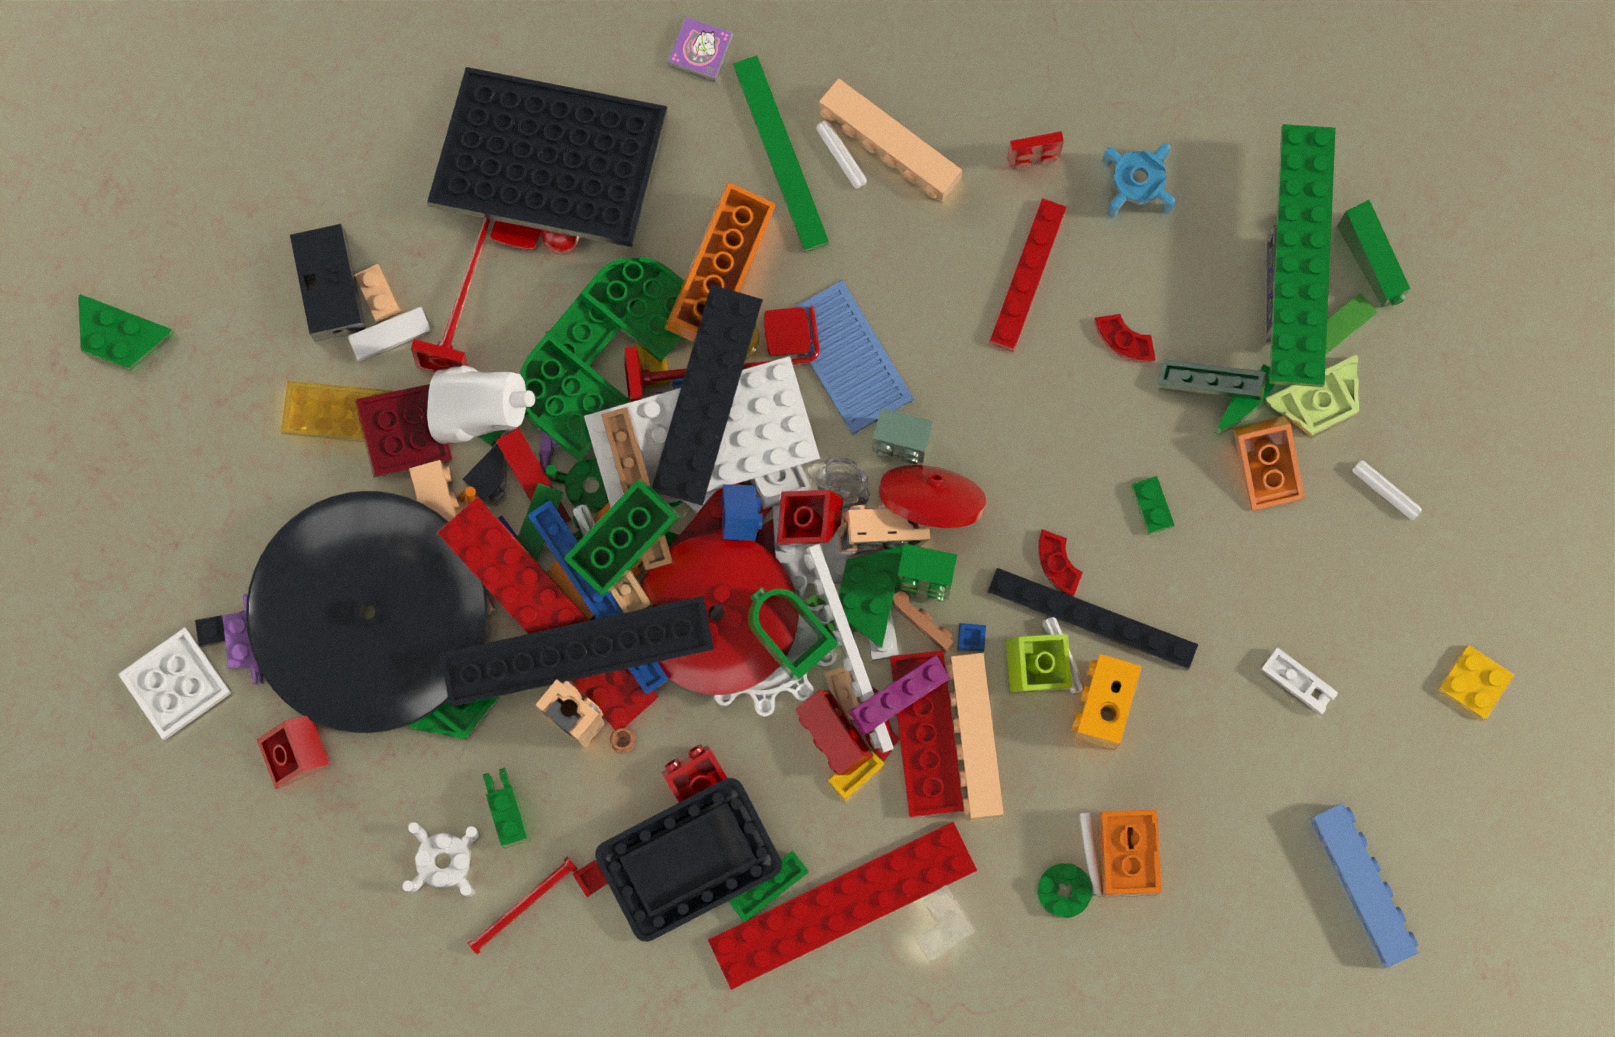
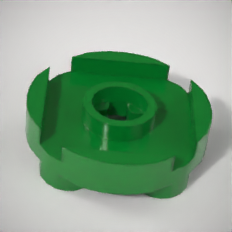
M1056 864L1042 874L1038 883V900L1047 913L1060 918H1072L1087 908L1092 898V884L1088 875L1074 864ZM1063 883L1065 886H1071L1072 890L1069 892L1071 895L1069 898H1066L1064 895H1058L1057 892L1060 890L1059 884Z

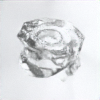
M831 456L825 461L815 459L809 463L807 469L809 480L816 482L818 490H832L842 497V512H847L852 506L865 505L868 502L870 496L868 477L853 460L845 457Z

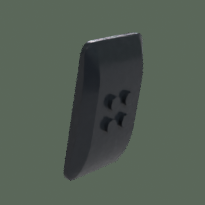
M735 778L724 779L602 842L595 852L596 861L637 939L645 942L652 941L774 878L779 874L782 867L781 858L744 786Z

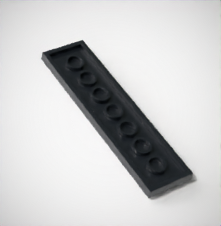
M711 284L652 485V489L657 493L703 506L763 299Z

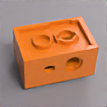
M1157 810L1101 812L1098 815L1103 897L1156 896L1162 893Z

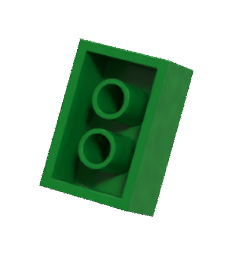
M904 544L896 589L912 597H916L917 593L927 595V599L931 601L943 602V599L949 600L958 554Z

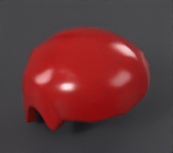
M547 230L541 231L544 246L554 253L564 254L574 250L581 238Z

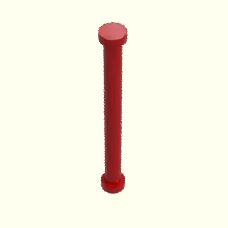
M566 857L564 863L476 939H470L467 944L478 955L481 952L480 949L569 872H575L578 868Z

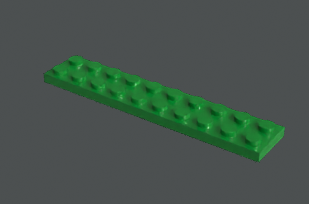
M1282 124L1269 384L1323 387L1325 385L1336 128L1289 124Z

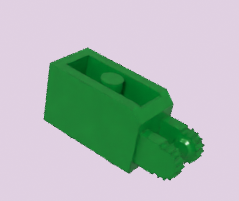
M506 768L499 769V776L503 782L504 789L495 791L494 782L489 773L483 774V778L488 792L486 794L500 845L507 849L531 840L515 788L511 786Z

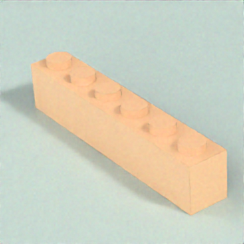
M838 78L819 101L820 114L826 120L838 123L842 126L841 130L851 138L854 136L862 141V146L869 152H877L882 156L885 164L891 168L897 167L903 172L902 175L909 182L920 184L924 187L923 191L933 199L937 197L943 201L961 179V168Z
M984 654L951 656V664H946V672L950 677L949 680H953L954 687L953 691H949L951 707H956L957 717H953L954 734L959 733L961 744H956L957 759L963 760L964 771H959L961 787H966L967 798H962L964 814H969L970 820L1002 817L1004 812Z

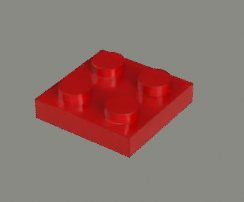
M1062 131L1010 141L1007 156L1009 167L1025 168L1033 162L1051 163L1056 161L1061 156L1064 143Z

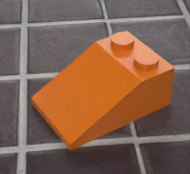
M1285 416L1232 428L1241 470L1253 511L1305 499L1291 423Z

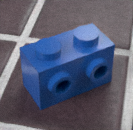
M723 484L721 498L723 539L739 541L756 540L757 530L762 529V514H758L761 509V497H756L755 486Z

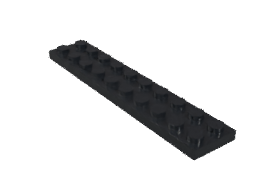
M700 596L439 653L449 706L454 707L551 686L556 679L564 683L565 680L569 682L715 650L705 598Z

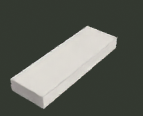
M419 307L349 335L348 338L356 358L360 362L427 335L432 331L422 307Z

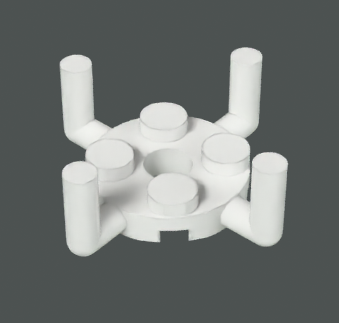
M415 822L410 823L408 826L409 832L414 834L422 843L415 856L416 869L419 875L412 881H405L402 885L403 889L409 893H415L425 883L437 888H449L457 885L462 895L472 897L475 890L465 879L469 872L471 859L468 847L480 837L479 830L470 826L466 829V835L461 839L447 833L429 836L422 826ZM447 853L451 858L450 865L447 868L441 869L437 866L436 859L440 854Z

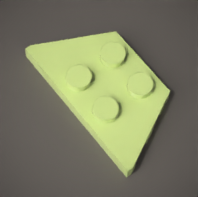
M1354 355L1325 369V385L1323 387L1292 385L1267 397L1264 401L1269 407L1280 415L1285 416L1287 420L1309 436H1313L1359 413L1358 357Z

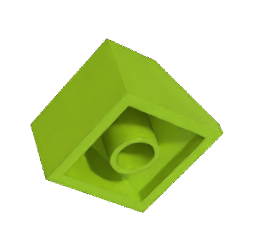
M1068 634L1019 636L1005 640L1010 693L1072 688Z

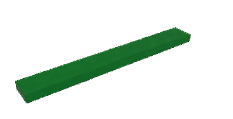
M756 55L733 63L734 70L804 252L828 245V237L758 56Z

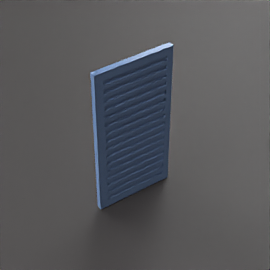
M843 280L795 306L803 307L807 317L810 316L809 307H814L820 352L817 359L809 363L852 435L876 422L881 408L895 411L909 402H913V396ZM808 319L810 339H813L811 320ZM810 342V351L804 353L806 358L814 354V342Z

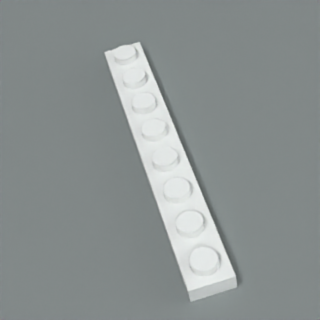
M820 544L806 549L807 554L804 555V559L808 569H813L816 580L813 583L818 596L823 595L826 604L823 606V611L827 621L832 620L835 631H832V636L839 643L837 647L841 646L844 656L841 657L844 669L846 672H851L854 681L850 683L853 694L856 698L860 697L861 702H864L873 696L874 693ZM885 723L873 729L872 733L869 734L874 749L878 748L879 752L882 753L894 749Z

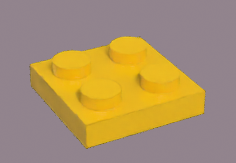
M1468 645L1438 691L1484 721L1514 677V674Z

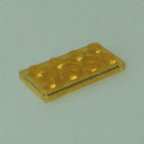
M287 381L281 433L365 442L355 400L393 391Z

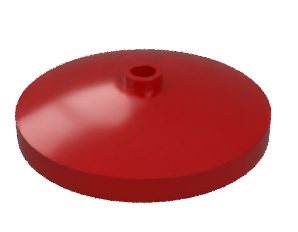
M905 465L887 471L881 478L878 491L882 503L896 515L914 523L937 528H959L974 524L983 516L986 505L984 492L973 481L956 472L928 465Z

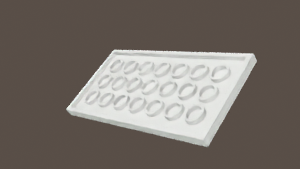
M790 356L742 370L707 492L723 488V484L734 485L820 459ZM681 388L584 416L610 507L624 493L601 414L629 407L652 488ZM659 494L668 504L680 500Z

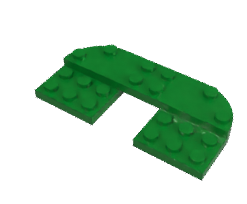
M639 256L638 258L626 259L623 257L605 265L592 278L524 361L519 374L525 381L526 391H532L535 396L534 405L526 407L524 416L536 430L539 428L580 461L593 446L584 416L627 404L630 401L629 398L589 366L619 330L624 332L661 363L682 338V336L664 328L684 280L664 264L647 257Z

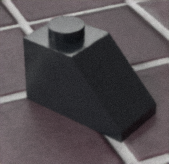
M498 444L462 479L468 487L475 488L476 495L487 505L492 501L494 503L498 502L505 494L504 489L507 487L506 458Z

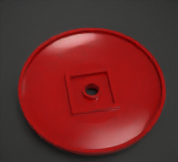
M723 533L696 536L672 547L669 551L673 563L651 569L644 580L642 589L652 603V607L704 596L715 650L657 662L667 678L683 688L708 695L734 694L763 682L780 665L754 636L749 627L748 611L753 602L750 596L761 587L766 592L774 589H785L796 594L791 578L783 565L771 552L752 540L723 539ZM770 596L762 603L759 609V623L766 634L787 657L796 637L799 613L786 599ZM716 605L723 607L725 612L723 618L718 621L712 620L709 616L710 609Z

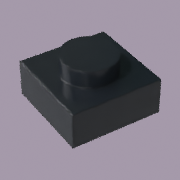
M222 615L195 620L199 647L203 648L226 643Z

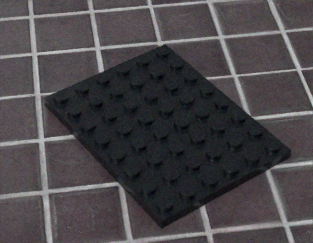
M466 67L427 205L431 208L633 248L668 108L664 105Z

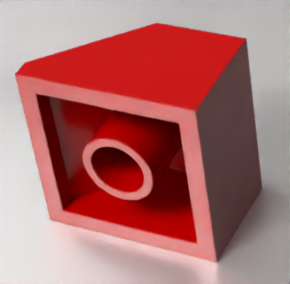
M832 490L782 491L776 544L829 543L841 526L843 498Z
M307 716L285 720L257 739L275 789L311 776L329 765L326 751L323 749L317 733V728L314 722L308 719Z

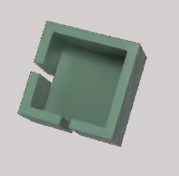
M881 408L873 435L872 450L877 451V455L891 458L892 455H899L902 457V461L909 464L924 463L933 421Z

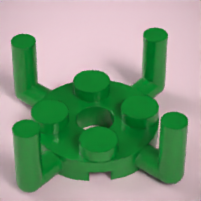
M596 456L595 459L578 461L568 474L557 471L554 465L546 467V473L550 480L565 484L566 495L575 508L583 504L588 506L591 513L600 512L609 502ZM588 480L598 481L599 488L596 492L589 493L585 491L584 485ZM573 515V523L576 528L580 529L577 520Z

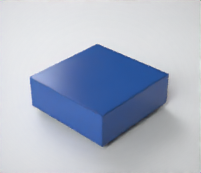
M959 623L957 651L984 653L986 625Z

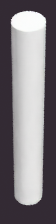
M1082 813L1080 814L1088 874L1092 884V895L1102 894L1091 814Z

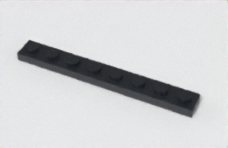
M1000 568L996 569L987 594L1049 618L1055 617L1059 622L1185 670L1190 669L1198 647L1197 643Z

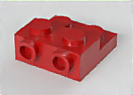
M701 744L688 751L689 756L679 761L676 758L664 766L666 770L661 773L678 802L727 779L726 774L708 745L705 747Z

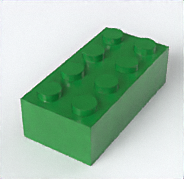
M638 479L563 559L602 596H606L682 516L643 479Z

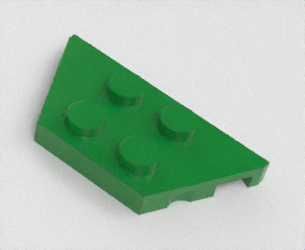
M81 294L78 297L81 351L125 369H134L145 356H149L156 350L155 347L165 338H170L174 333L170 328Z
M902 546L846 560L838 597L848 623L859 633L870 639L878 648H882L897 584V575L903 551Z
M500 697L450 707L449 701H447L432 714L407 726L413 730L467 740Z

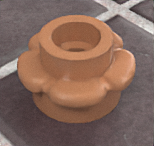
M625 727L612 732L610 743H612L614 751L628 753L634 749L636 735L633 731H629ZM621 738H625L626 741L622 743Z

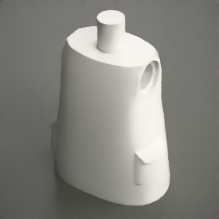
M454 366L449 369H440L433 375L429 387L427 420L431 436L439 443H459L494 431L516 429L522 424L526 407L534 405L535 396L532 391H526L525 381L522 376L513 372L484 373L478 372L470 366Z

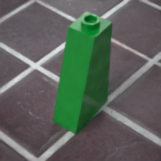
M1370 200L1345 211L1337 227L1382 307L1391 304L1393 307L1406 300L1405 296L1411 288Z

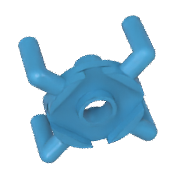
M1168 143L1161 144L1154 153L1149 151H1132L1124 156L1113 147L1105 149L1102 159L1105 165H1110L1112 162L1117 164L1114 170L1113 183L1118 194L1110 202L1107 211L1110 218L1117 216L1119 208L1126 200L1143 205L1158 198L1164 203L1162 210L1165 214H1170L1173 211L1176 200L1164 190L1166 171L1162 161L1168 158L1170 152V145ZM1143 171L1147 175V180L1139 183L1134 180L1133 173Z

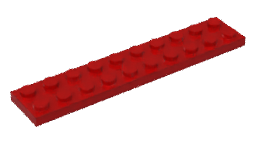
M476 497L437 532L528 634L590 621L479 497ZM630 669L571 681L586 698H589L599 707L603 717L615 731L625 728L659 697L654 691L646 695Z
M953 821L708 939V942L730 989L733 990L977 872V868Z

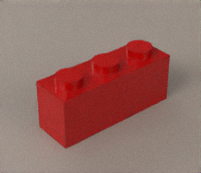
M818 690L795 709L800 716L798 718L799 722L805 729L810 731L814 737V745L821 752H824L829 760L828 765L834 773L838 775H851L874 756L830 690Z

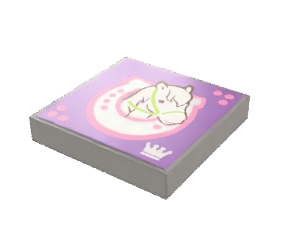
M685 16L667 64L716 81L734 33Z

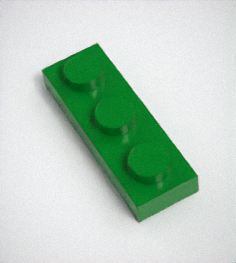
M793 850L781 859L782 867L778 875L728 901L744 922L752 918L809 873Z

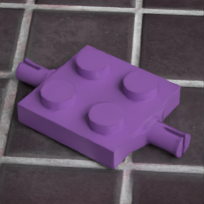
M243 594L244 610L239 613L223 615L228 668L243 667L251 669L252 684H263V674L254 658L247 632L246 605L248 595Z

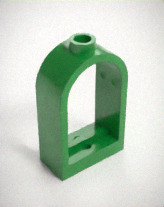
M761 587L750 596L753 602L748 611V624L752 633L793 681L799 680L839 644L795 593L785 589H774L766 592ZM770 596L786 599L820 638L793 663L777 647L759 623V609L762 603Z

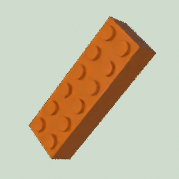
M730 182L727 183L719 197L664 329L694 342L711 284L740 292L776 206L775 203Z

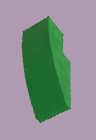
M1263 364L1259 370L1267 374L1262 401L1233 397L1214 432L1215 434L1220 435L1241 423L1268 397L1276 385L1269 384V366Z

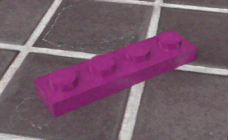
M937 655L932 656L851 709L849 713L862 735L867 734L949 680L950 677Z

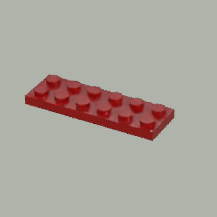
M944 651L890 656L893 682L937 655L946 670ZM946 681L897 713L909 818L964 811L948 682Z

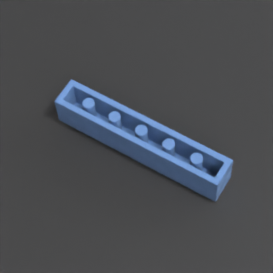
M1342 803L1311 818L1312 826L1383 968H1389L1418 954L1416 949L1418 942L1411 931L1408 932L1403 924L1406 921L1405 916L1399 906L1395 908L1391 900L1393 892L1386 881L1382 882L1378 874L1381 871L1375 857L1370 858L1366 847H1368L1367 840L1362 832H1357L1353 824L1356 822L1352 810L1349 807L1345 808Z

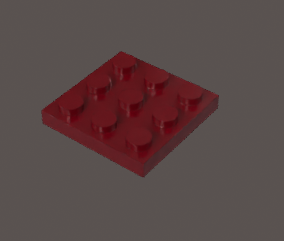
M430 384L355 400L373 478L408 471L409 468L438 460L442 463L452 461L449 444L437 442L431 436L428 427L427 408Z

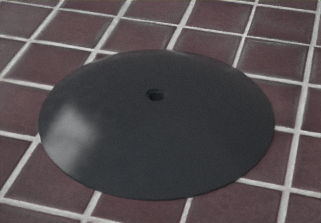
M380 491L349 492L329 497L302 510L291 518L271 539L258 560L249 585L246 605L247 632L251 650L264 678L277 695L296 712L307 716L308 719L336 730L353 733H376L402 728L432 714L448 701L439 653L483 644L487 627L488 603L486 587L437 534L448 523L445 518L420 502L394 493ZM372 605L375 609V614L371 619L367 620L363 616V611L366 606Z

